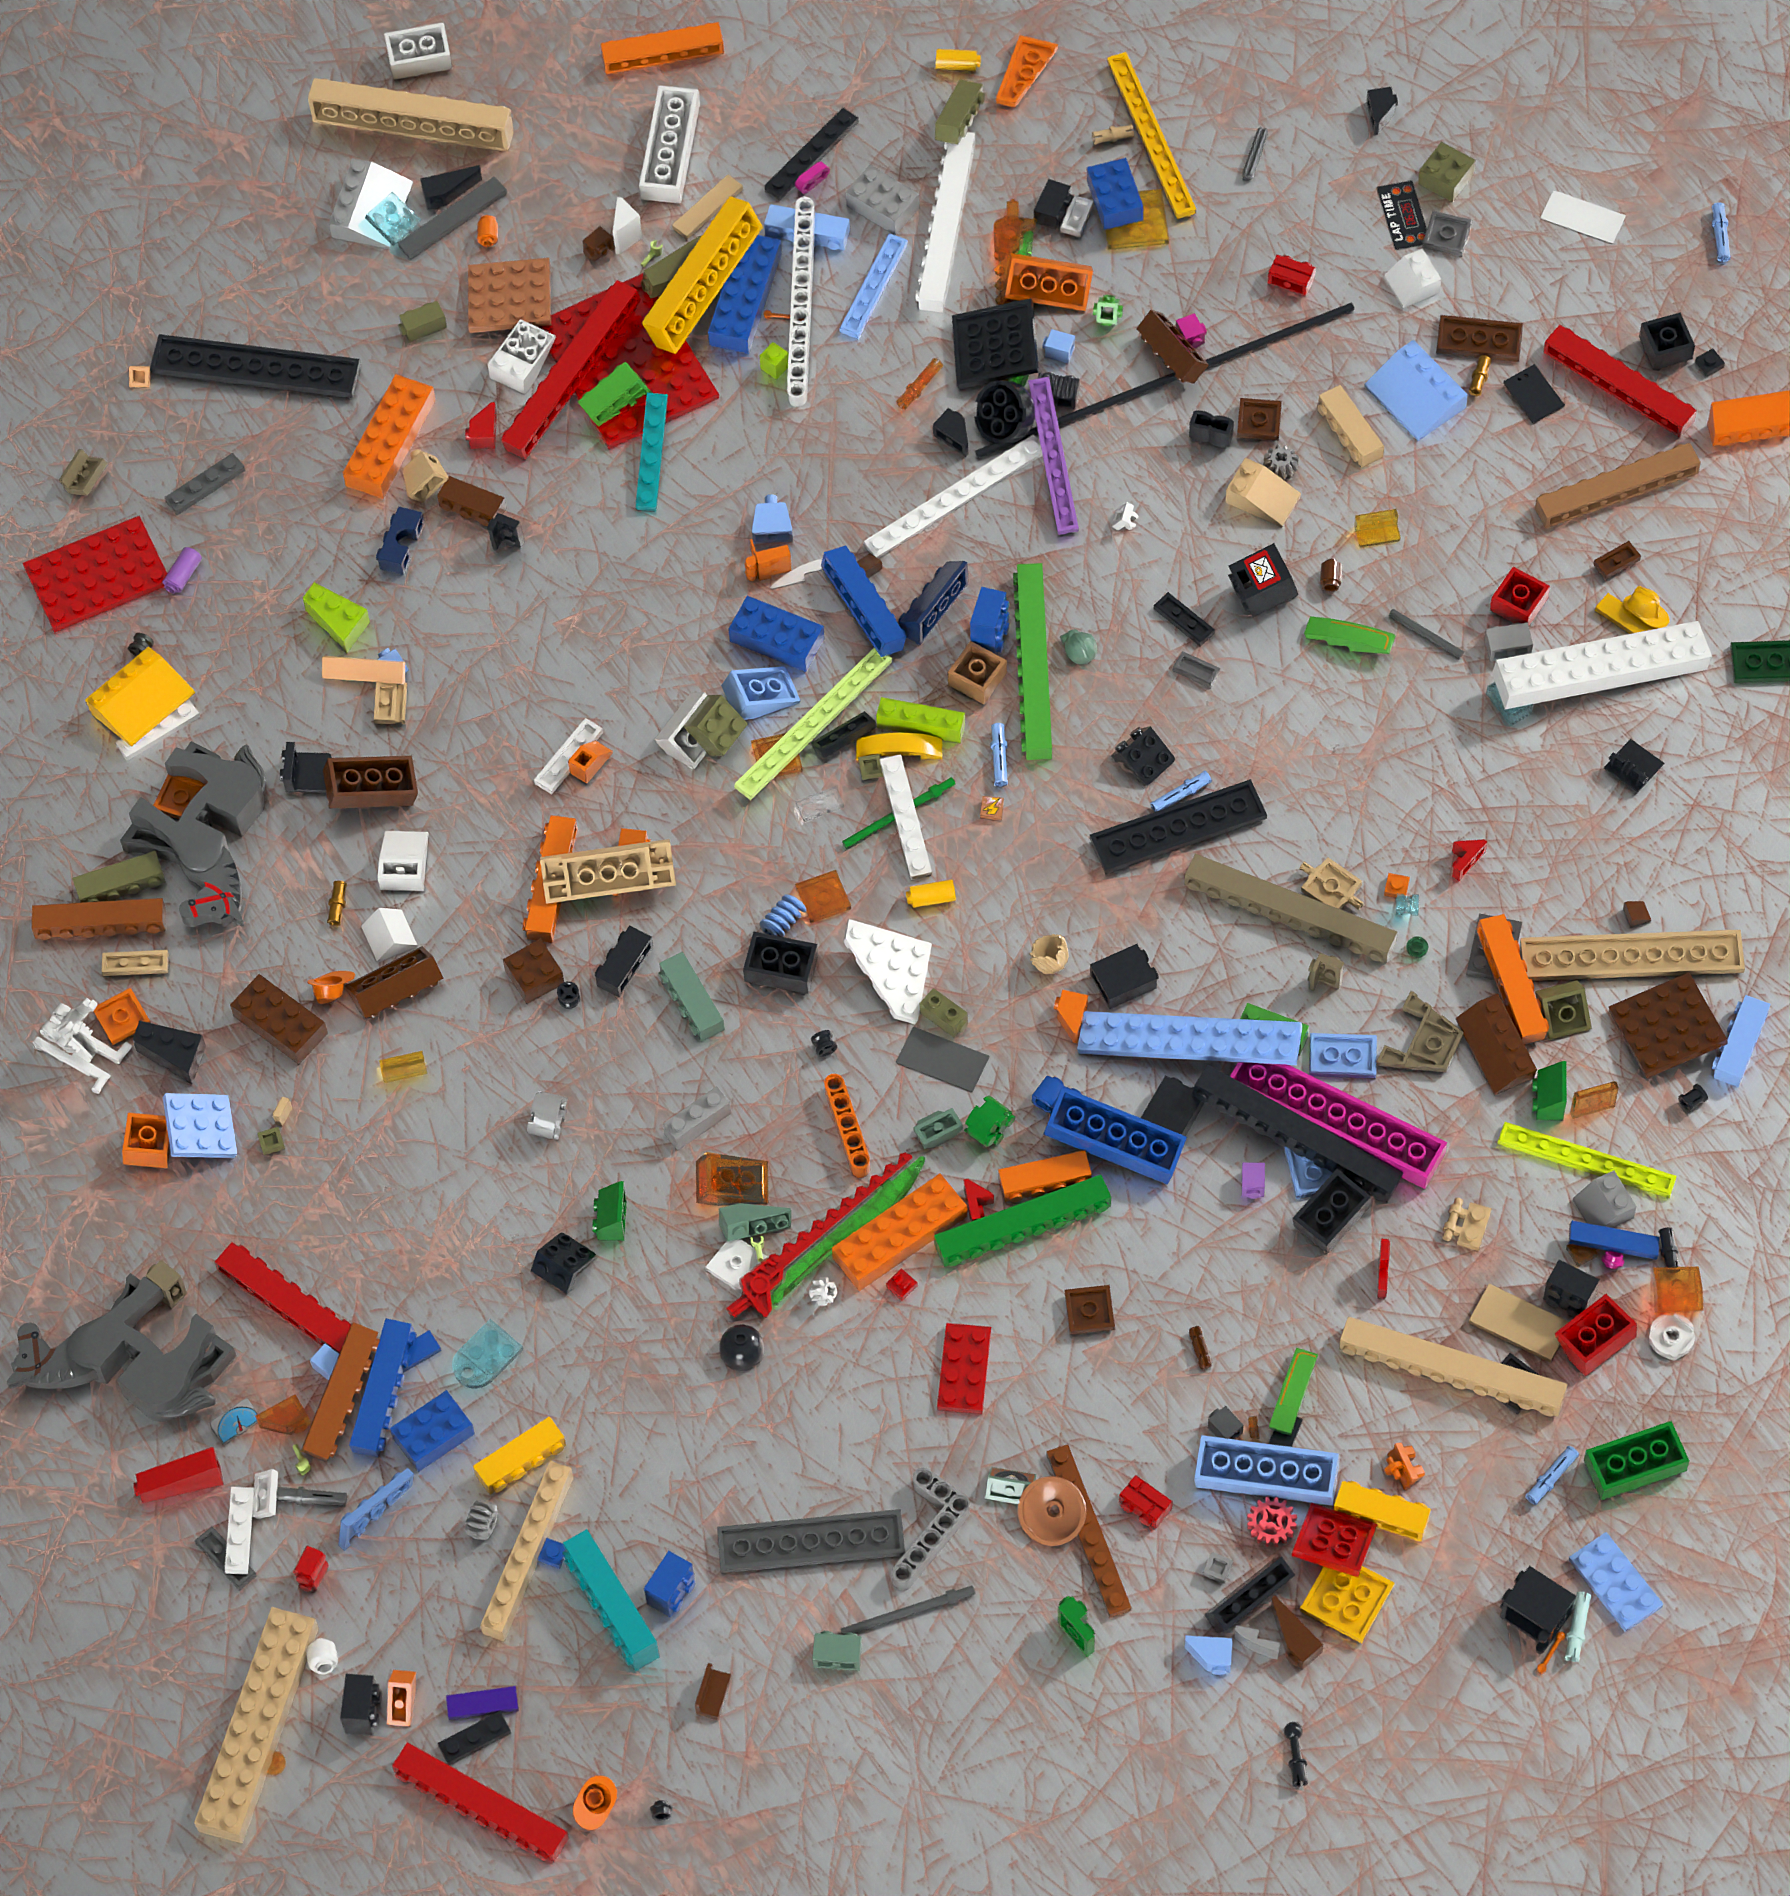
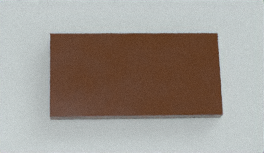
M1440 315L1436 353L1477 358L1488 356L1496 360L1519 362L1523 323Z

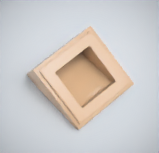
M129 366V387H150L152 374L150 366Z

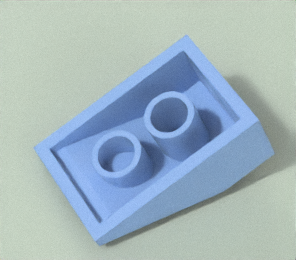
M785 666L731 670L721 685L729 704L744 720L755 719L799 704L801 701Z

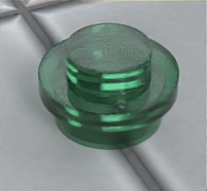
M1416 936L1407 942L1406 950L1410 956L1421 958L1428 952V943L1424 938Z

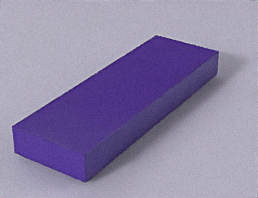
M516 1686L446 1695L449 1720L491 1715L498 1711H501V1713L519 1711Z

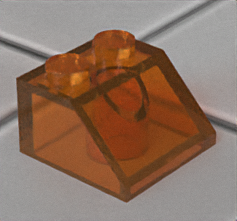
M1699 1266L1653 1268L1655 1313L1703 1311V1287Z

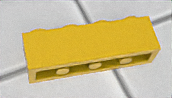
M549 1416L473 1465L474 1473L489 1495L494 1492L498 1493L512 1480L522 1478L526 1471L532 1467L537 1468L542 1465L549 1456L559 1454L566 1446L565 1437Z
M1342 1481L1333 1509L1376 1523L1377 1528L1421 1542L1431 1509L1427 1508L1423 1503H1411L1398 1495L1389 1496L1376 1488L1367 1489L1354 1481Z

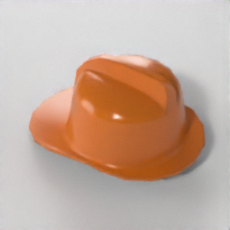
M351 971L330 972L316 979L308 980L307 983L312 985L313 994L319 1004L331 1003L342 996L344 984L354 979L355 973Z
M603 1775L591 1777L580 1789L573 1805V1816L580 1827L586 1830H595L606 1821L617 1799V1789L610 1778Z

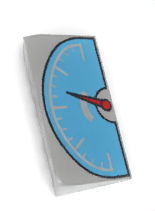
M245 1398L209 1424L224 1446L260 1422L261 1418L248 1398Z

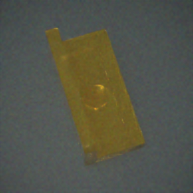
M1397 509L1355 515L1354 528L1359 547L1400 541Z
M423 1051L379 1060L384 1083L427 1074Z

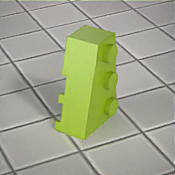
M315 582L303 597L306 612L321 628H324L330 634V637L347 654L370 623L367 609Z

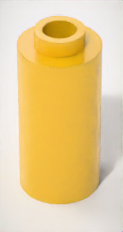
M937 49L936 69L976 71V68L981 66V55H977V51Z
M953 880L910 886L909 891H906L907 904H912V907L916 908L956 901Z

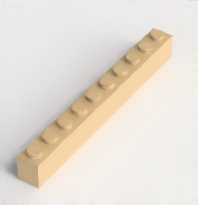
M1352 1317L1347 1318L1340 1338L1339 1349L1348 1355L1357 1354L1371 1362L1380 1361L1393 1369L1402 1368L1408 1370L1409 1373L1416 1376L1422 1374L1430 1377L1435 1382L1444 1381L1451 1383L1458 1389L1467 1388L1481 1396L1489 1395L1496 1397L1498 1401L1508 1403L1510 1400L1523 1409H1535L1545 1416H1559L1568 1384Z

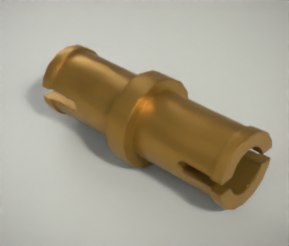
M1480 356L1476 369L1472 372L1469 393L1473 396L1481 395L1484 383L1488 380V370L1492 362L1488 356Z
M343 881L333 882L332 897L328 902L330 909L327 923L332 926L341 925L342 911L346 906L344 899L347 883Z

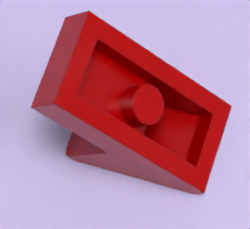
M1485 839L1453 842L1452 852L1458 858L1452 865V877L1460 881L1485 854L1487 849V841Z
M963 1179L970 1221L984 1217L983 1206L994 1204V1194L970 1179Z

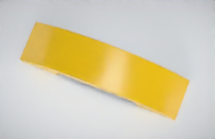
M884 733L856 739V760H858V757L880 754V756H896L900 754L901 756L921 755V760L942 759V738L917 733Z

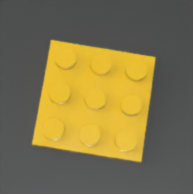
M1362 1566L1359 1577L1323 1567L1301 1605L1300 1611L1362 1643L1395 1583Z

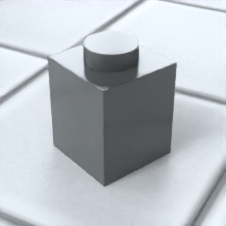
M1226 1405L1222 1409H1215L1209 1415L1208 1428L1216 1437L1236 1440L1243 1434L1244 1425Z

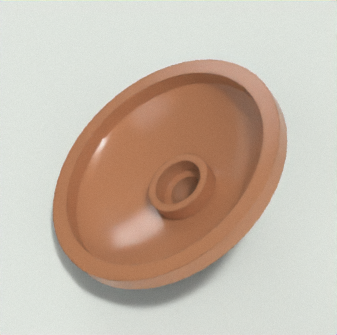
M1047 1476L1035 1480L1023 1491L1018 1504V1517L1023 1530L1034 1541L1047 1546H1058L1071 1541L1082 1530L1086 1519V1504L1083 1495L1073 1483L1061 1477ZM1054 1505L1059 1507L1058 1513L1053 1512L1052 1508Z

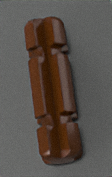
M1191 1327L1189 1335L1192 1339L1200 1369L1211 1368L1212 1361L1208 1355L1209 1352L1205 1339L1202 1337L1201 1327Z

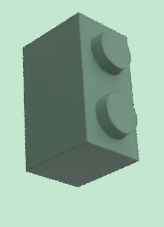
M830 1631L815 1633L812 1659L813 1668L860 1671L861 1636H857L855 1633L836 1635Z

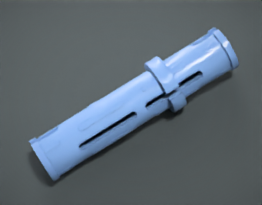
M1719 202L1712 205V227L1715 229L1717 259L1720 262H1726L1731 258L1727 233L1728 219L1725 216L1724 203Z
M995 723L991 725L992 742L990 743L993 750L994 785L1003 787L1008 785L1006 749L1008 745L1007 741H1005V725Z
M1204 770L1194 778L1184 780V784L1157 800L1150 802L1152 810L1154 812L1160 811L1176 804L1189 795L1193 796L1197 793V790L1212 782L1210 775Z
M1567 1446L1546 1473L1537 1478V1483L1525 1496L1530 1503L1537 1505L1547 1491L1551 1492L1554 1488L1553 1484L1572 1462L1578 1458L1579 1453L1577 1450Z

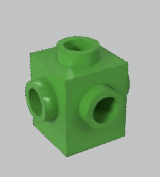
M1103 295V298L1099 297L1098 303H1094L1093 307L1096 323H1101L1104 326L1117 324L1118 317L1122 318L1123 305H1119L1120 299H1115L1113 295ZM1105 307H1112L1113 310L1108 312L1105 310Z

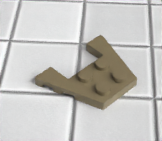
M1410 991L1402 1011L1422 1018L1407 1053L1384 1045L1376 1065L1447 1072L1464 1032L1443 1015L1440 1016L1427 1002L1424 1003L1419 999L1415 992Z

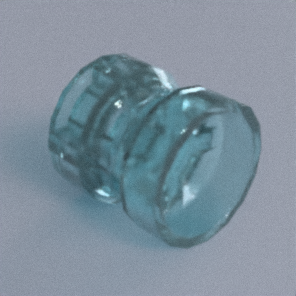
M1397 893L1396 915L1409 913L1411 916H1418L1419 894L1405 896L1404 894Z

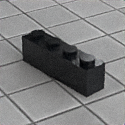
M1282 1556L1274 1558L1204 1615L1217 1633L1224 1632L1293 1578L1295 1573Z

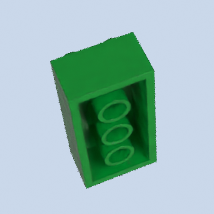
M1672 1421L1587 1449L1584 1456L1585 1465L1601 1501L1686 1472L1690 1462Z

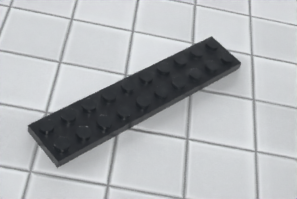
M159 334L150 365V372L353 398L361 362L357 358Z

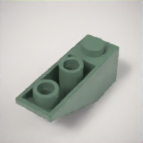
M744 1203L719 1208V1226L727 1242L791 1227V1209Z

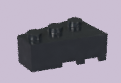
M139 1021L133 1037L136 1051L158 1065L161 1064L173 1074L181 1076L193 1085L206 1048L203 1036Z

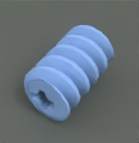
M785 894L782 900L776 903V907L771 909V913L766 914L765 919L760 921V927L764 934L784 937L785 932L782 929L789 931L791 928L788 922L794 925L796 920L793 916L801 918L802 915L799 910L806 912V907L794 896Z

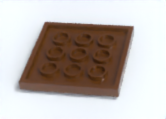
M1689 972L1608 1006L1610 1014L1646 1079L1728 1044L1724 1032Z

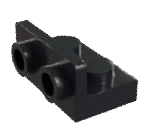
M498 512L495 518L489 521L487 530L494 550L498 549L502 541L510 547L516 546L521 548L525 541L520 521Z

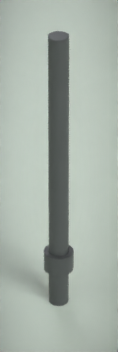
M973 1585L956 1591L952 1589L946 1591L944 1595L840 1628L842 1635L844 1633H858L949 1603L951 1605L957 1603L959 1599L974 1595L975 1590Z

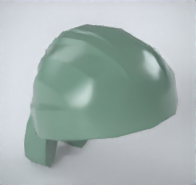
M1073 629L1060 636L1062 642H1065L1066 654L1073 662L1087 664L1097 655V643L1091 634Z

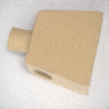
M417 449L410 453L412 460L404 467L403 474L407 496L423 503L449 477L435 456Z

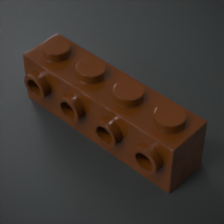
M1150 310L1136 328L1141 334V339L1153 347L1152 351L1156 355L1163 358L1164 365L1176 373L1175 377L1179 381L1194 384L1209 364L1163 313Z

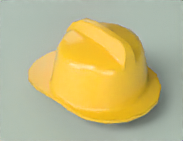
M1638 586L1632 595L1627 596L1623 600L1625 609L1648 626L1663 628L1669 624L1668 613L1660 606L1659 596L1653 590Z

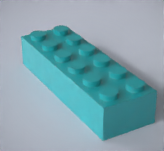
M586 1529L563 1542L565 1551L562 1554L565 1558V1565L570 1572L574 1571L575 1580L581 1591H586L588 1595L587 1600L592 1609L597 1608L600 1622L604 1628L608 1627L614 1645L616 1647L620 1646L623 1652L621 1655L628 1666L632 1664L635 1671L659 1658L656 1639L589 1531Z

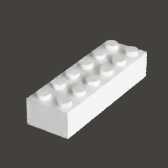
M667 86L658 87L639 184L641 200L681 204L700 107L699 90Z

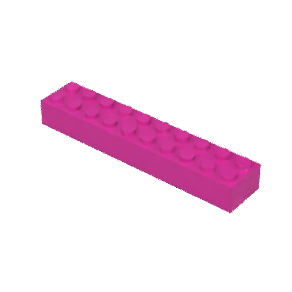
M1238 1062L1230 1077L1400 1170L1403 1172V1179L1423 1189H1426L1446 1154V1141L1290 1065Z

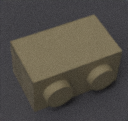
M162 1260L149 1268L146 1278L162 1289L165 1298L161 1301L173 1309L187 1294L181 1275Z

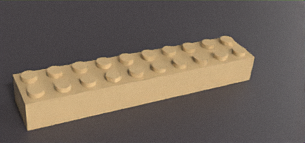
M317 78L313 79L308 95L313 122L507 152L514 133L510 108L504 106H492L484 103H472L465 100H453L445 97H433L425 94H414L406 91L388 90L386 88H375L367 85H356Z
M271 1607L194 1822L198 1832L243 1844L307 1663V1647L315 1640L319 1629L315 1618Z

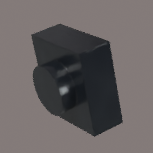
M1713 348L1696 357L1695 363L1707 377L1725 366V362Z

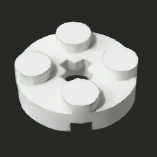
M1664 1314L1654 1320L1650 1328L1649 1343L1656 1353L1670 1360H1677L1691 1351L1695 1342V1333L1692 1323L1686 1317L1680 1314L1667 1316ZM1666 1333H1677L1676 1340H1669Z

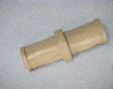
M1132 124L1117 128L1111 126L1106 130L1093 131L1092 138H1095L1093 143L1094 145L1108 141L1114 143L1119 139L1134 137V131H1131L1133 126Z

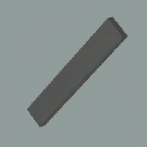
M495 177L491 178L399 241L398 247L410 259L414 258L507 194V189Z

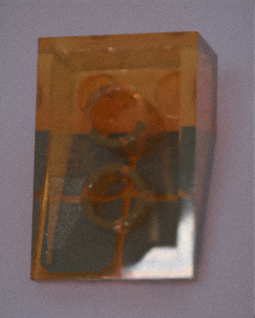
M706 1152L696 1161V1203L714 1206H729L738 1203L768 1204V1161Z

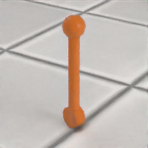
M765 310L763 313L765 319H770L771 317L790 319L788 314L771 313L770 310Z
M1564 1632L1557 1633V1639L1543 1663L1537 1666L1538 1673L1544 1674L1546 1672V1665L1559 1643L1566 1637Z

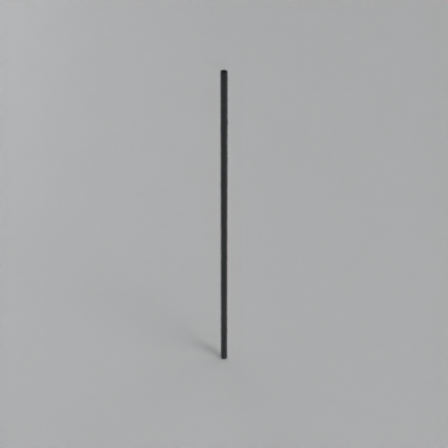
M1352 302L1205 361L1209 364L1208 367L1214 366L1353 311L1354 305ZM1173 372L1057 418L1058 426L1178 380L1175 377L1176 373ZM1037 426L1031 428L1029 433L1017 442L1007 444L993 443L975 450L977 458L1021 442L1033 434L1035 436L1038 435Z

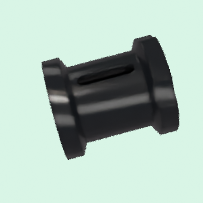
M1695 1084L1693 1089L1685 1095L1681 1094L1678 1096L1681 1106L1689 1113L1693 1111V1107L1708 1100L1707 1093L1699 1084Z

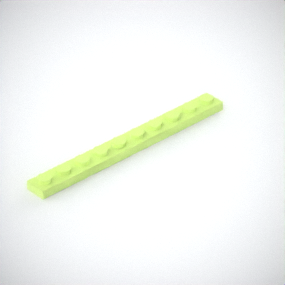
M874 647L734 784V788L749 800H752L892 663V658L889 655L880 657Z

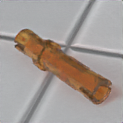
M933 358L914 382L907 385L906 391L896 401L899 407L904 404L901 409L906 410L915 398L920 397L921 391L938 371L943 368L941 361L936 364L938 359Z

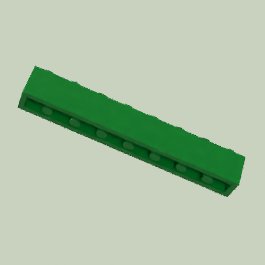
M1098 1175L934 1235V1245L944 1267L949 1265L956 1266L968 1258H978L987 1251H997L1009 1243H1019L1031 1235H1041L1050 1228H1060L1072 1220L1078 1221L1094 1212H1104L1111 1207V1195L1102 1175Z

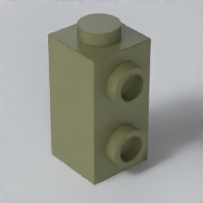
M438 301L426 303L422 307L408 310L404 314L399 315L401 324H398L401 335H406L409 342L447 328L445 315Z
M934 988L919 1003L920 1014L952 1037H955L959 1032L962 1033L968 1026V1012Z

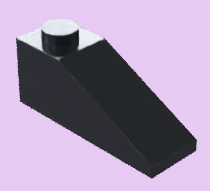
M480 165L420 178L427 210L448 205L482 181Z

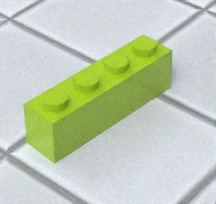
M881 697L876 714L877 728L901 733L931 735L942 738L944 741L961 744L965 728L964 712Z

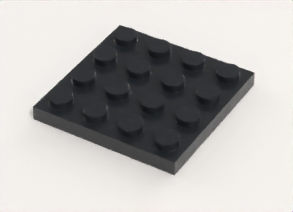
M1031 298L952 315L956 381L959 389L1039 373L1034 306Z

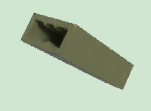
M701 236L696 237L644 270L641 286L643 291L648 293L650 299L661 296Z

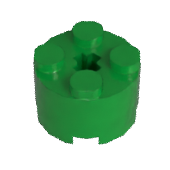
M988 1095L983 1098L985 1103L981 1107L976 1105L965 1122L968 1128L964 1129L967 1134L985 1147H989L992 1144L997 1146L1004 1138L1002 1133L1013 1124L1016 1117L1012 1114L1011 1110Z

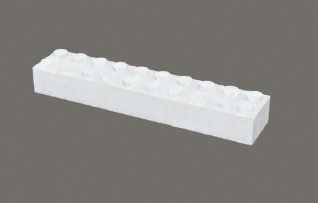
M1699 621L1498 659L1495 662L1492 675L1504 708L1510 709L1707 670L1712 655Z

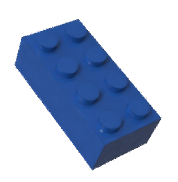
M750 596L745 598L728 629L730 642L804 672H807L825 639L823 625Z

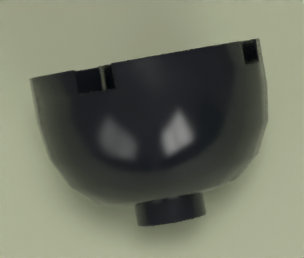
M745 1324L734 1325L728 1328L722 1335L719 1344L720 1357L729 1368L737 1371L752 1369L754 1365L762 1361L765 1353L764 1340L760 1333L752 1326Z

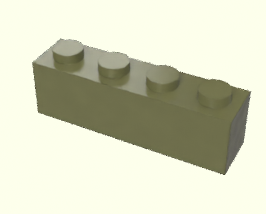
M961 79L958 81L935 123V140L958 145L962 137L965 138L967 127L972 125L973 116L978 114L979 105L984 103L985 93L982 92L983 84Z
M156 851L72 878L80 903L116 901L119 897L137 894L141 890L155 888L166 882Z

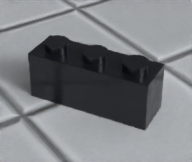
M630 925L626 931L621 932L617 945L609 950L603 966L600 965L595 972L597 986L617 997L621 996L653 948L652 936Z

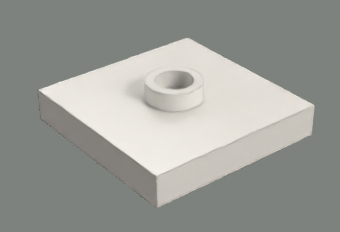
M742 1239L726 1241L705 1268L706 1271L742 1294L739 1279L760 1262L757 1260L755 1248ZM762 1253L763 1260L768 1258L766 1255Z

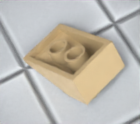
M1248 458L1244 459L1226 489V503L1280 527H1283L1301 496L1299 491L1264 465Z

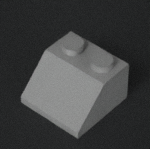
M1614 1170L1594 1179L1573 1197L1575 1205L1588 1224L1614 1228L1633 1219L1635 1216L1636 1205Z

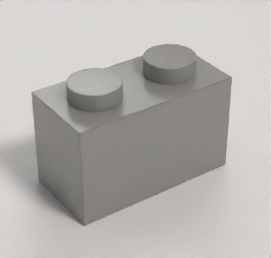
M1513 623L1502 627L1493 626L1485 631L1484 641L1489 661L1532 653L1533 642L1528 623Z

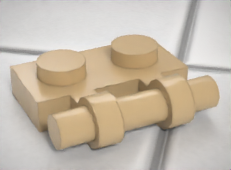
M1455 1198L1448 1211L1450 1214L1448 1221L1443 1226L1444 1234L1442 1238L1446 1241H1451L1452 1235L1458 1236L1457 1245L1479 1251L1492 1208L1470 1202L1468 1210L1463 1209V1199ZM1458 1217L1465 1219L1462 1227L1456 1225Z

